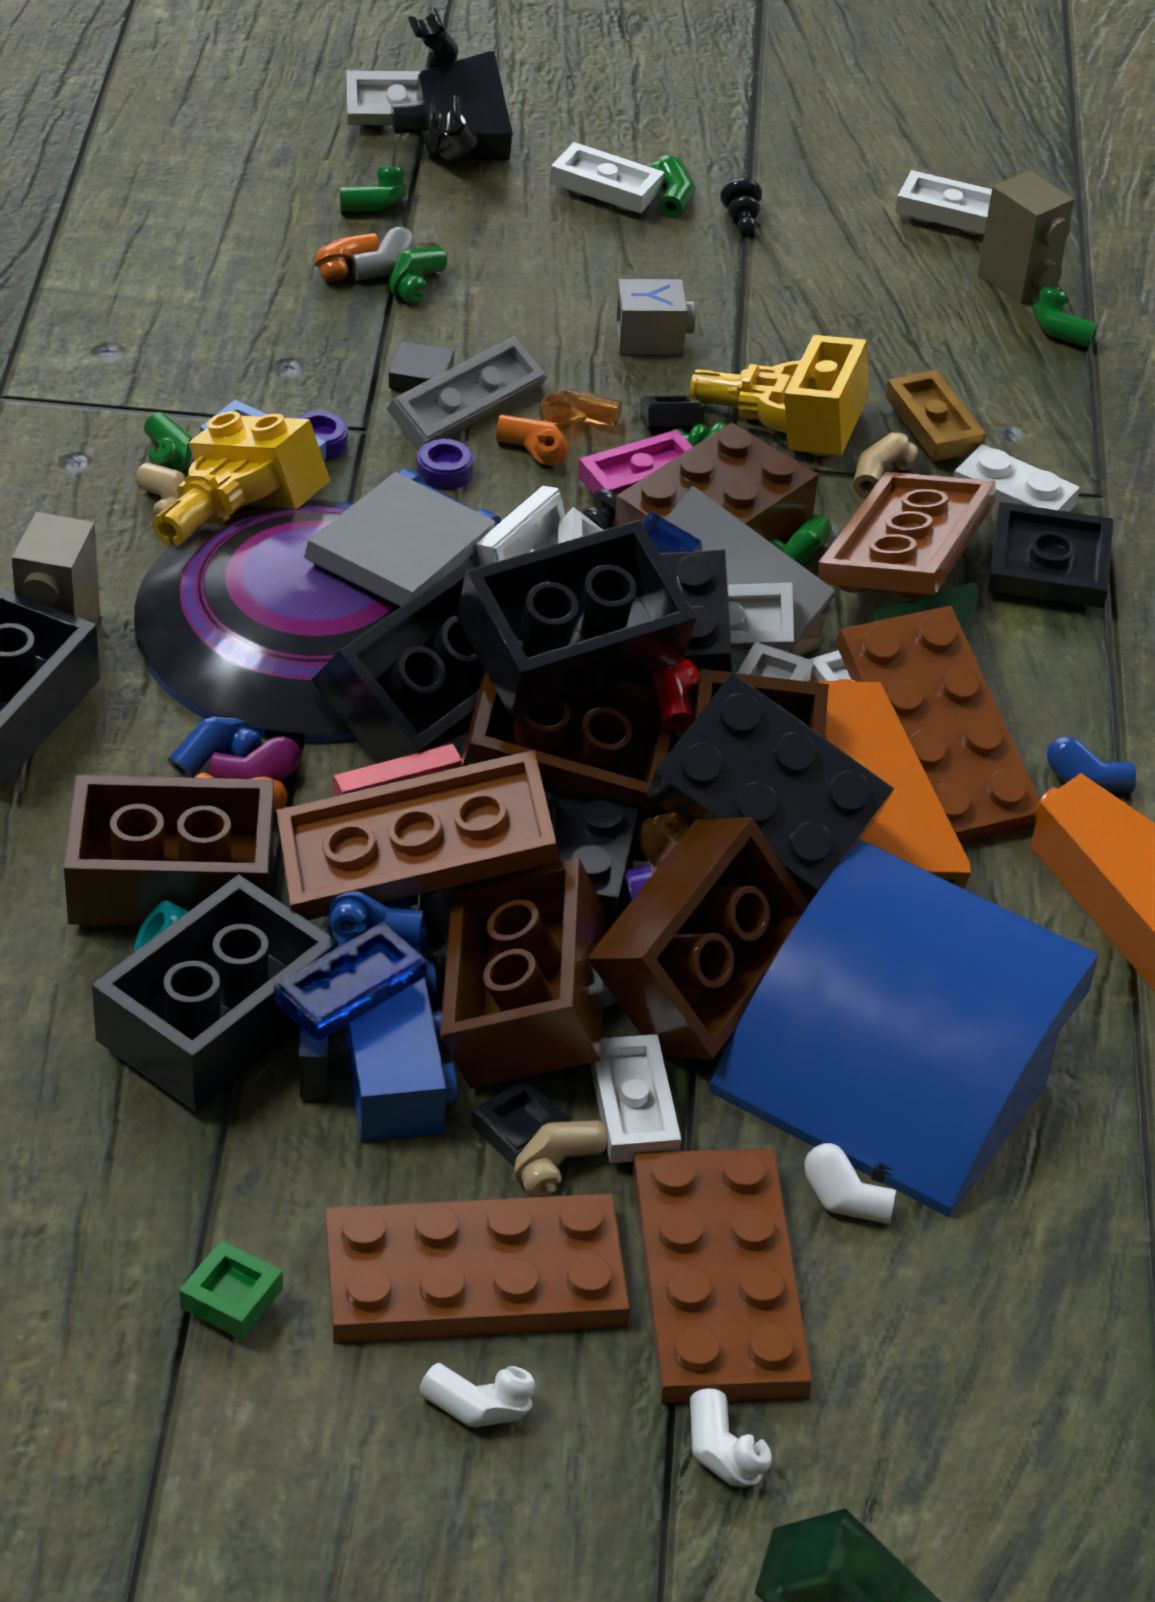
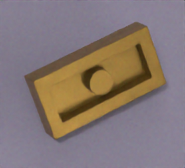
M937 370L888 380L885 398L934 462L972 454L981 444L985 445L986 432Z

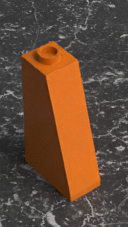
M851 679L819 681L818 683L829 684L825 739L895 788L882 812L861 840L965 889L971 874L970 862L881 682H857Z
M1080 773L1059 789L1056 787L1049 789L1038 801L1033 814L1036 824L1031 848L1155 991V823Z

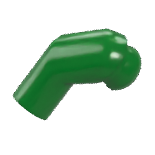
M380 167L377 172L378 185L340 187V213L381 212L390 207L406 194L407 185H404V170L401 167Z
M439 246L408 249L400 253L389 280L391 293L397 300L403 299L409 304H415L422 300L424 295L417 290L419 288L425 289L427 285L421 276L422 274L442 272L447 265L445 251Z

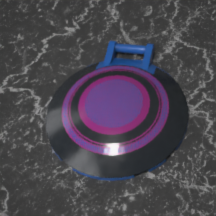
M408 468L399 472V474L460 503L426 485L424 477ZM307 500L297 510L252 506L235 511L232 515H229L230 518L223 524L204 523L182 544L175 546V543L169 546L156 559L144 576L134 607V630L137 647H141L143 654L148 660L149 672L158 684L177 702L193 713L205 719L210 717L241 719L247 722L252 730L257 731L261 738L266 739L269 730L304 734V743L355 741L356 736L311 679L339 650L399 609L400 606L304 558L308 540L355 503L336 500ZM486 509L476 511L495 520V526L502 521L498 515ZM477 551L465 560H468L474 568L477 567L471 560L478 555Z

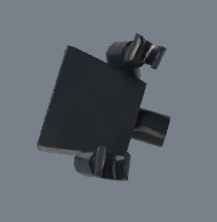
M436 7L431 8L430 15L424 19L416 20L414 15L409 16L408 21L415 37L423 38L424 44L429 49L425 69L417 76V101L391 104L394 133L397 135L423 131L427 153L432 159H444L449 162H459L460 160H510L513 132L495 51H488L457 60L459 53L457 44L445 30Z

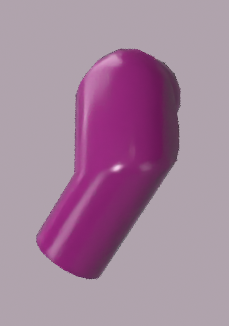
M283 736L268 740L246 757L214 752L210 761L209 774L215 778L252 779L266 776L282 782L299 768L301 750L294 740Z

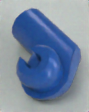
M210 717L202 720L167 760L170 766L185 778H193L213 756L214 752L246 757L262 745V739L257 731L252 730L250 725L241 719Z
M358 891L343 893L337 896L330 904V927L335 934L342 938L410 944L422 943L424 911L388 908Z

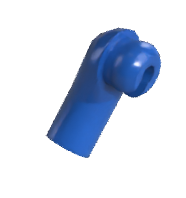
M1074 737L1057 738L1048 746L1046 753L1048 764L1064 783L1069 782L1082 773L1110 793H1127L1135 790L1136 770L1133 762H1102L1081 741Z

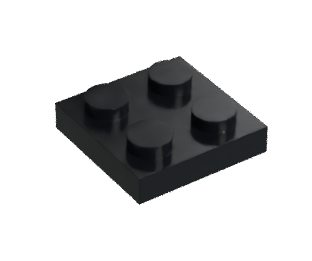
M999 502L988 591L1004 593L1013 597H1030L1063 602L1073 606H1090L1104 609L1109 585L1114 518Z

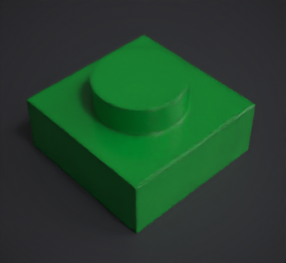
M220 1240L180 1288V1308L243 1340L283 1290V1270Z

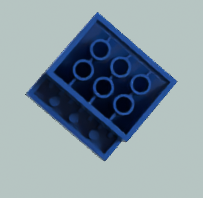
M858 839L812 899L763 977L718 1063L709 1084V1092L813 1147L823 1143H832L839 1146L847 1155L853 1168L871 1177L874 1166H878L879 1162L893 1169H883L892 1174H885L884 1184L950 1218L1045 1089L1058 1034L1089 993L1099 954Z

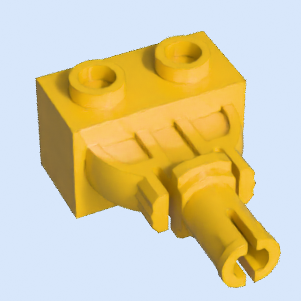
M813 335L800 361L786 362L773 367L750 364L748 369H743L741 374L696 369L691 379L690 395H693L704 405L714 404L738 407L740 418L759 420L770 429L787 433V450L808 452L815 456L831 454L842 456L869 398L867 340Z
M236 411L224 412L211 418L207 422V428L188 442L195 461L189 468V475L177 486L178 499L153 518V529L162 542L168 545L175 543V546H178L204 523L223 524L230 518L229 515H232L241 506L297 510L331 481L310 419L284 418L281 414H269L262 417L240 416V413Z

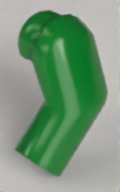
M663 155L660 160L654 161L650 167L664 172L663 188L667 187V190L659 201L660 211L667 217L676 218L681 215L694 194L695 184L683 162L678 157Z
M1048 286L1043 287L1040 290L1038 303L1034 302L1033 314L1043 330L1051 337L1090 349L1097 333L1098 323L1067 314V312L1063 311L1068 299L1066 292Z
M153 413L144 424L145 434L159 445L157 451L152 447L149 448L148 456L150 462L183 472L192 455L188 442L193 438L165 413Z
M812 515L791 536L788 543L778 539H773L769 542L801 566H804L829 539L832 526L826 517Z

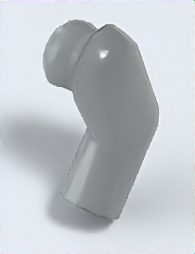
M394 227L386 233L377 251L351 255V270L355 281L391 276L400 253L404 250L416 249V240L413 233L405 227Z

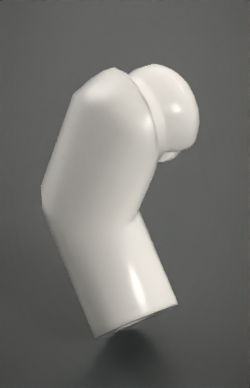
M820 1144L807 1154L804 1161L806 1178L822 1206L827 1211L890 1225L896 1189L861 1183L847 1155L835 1144Z
M436 1363L424 1376L419 1387V1394L463 1424L476 1428L519 1421L533 1407L530 1397L534 1394L536 1385L534 1378L529 1372L516 1366H509L506 1369L500 1370L493 1384L475 1386L443 1364Z
M702 1389L693 1393L690 1397L692 1453L695 1459L731 1486L747 1487L757 1484L761 1480L762 1474L770 1468L772 1462L771 1451L767 1443L761 1439L754 1444L753 1435H743L738 1439L729 1432L728 1403L725 1393L716 1389Z

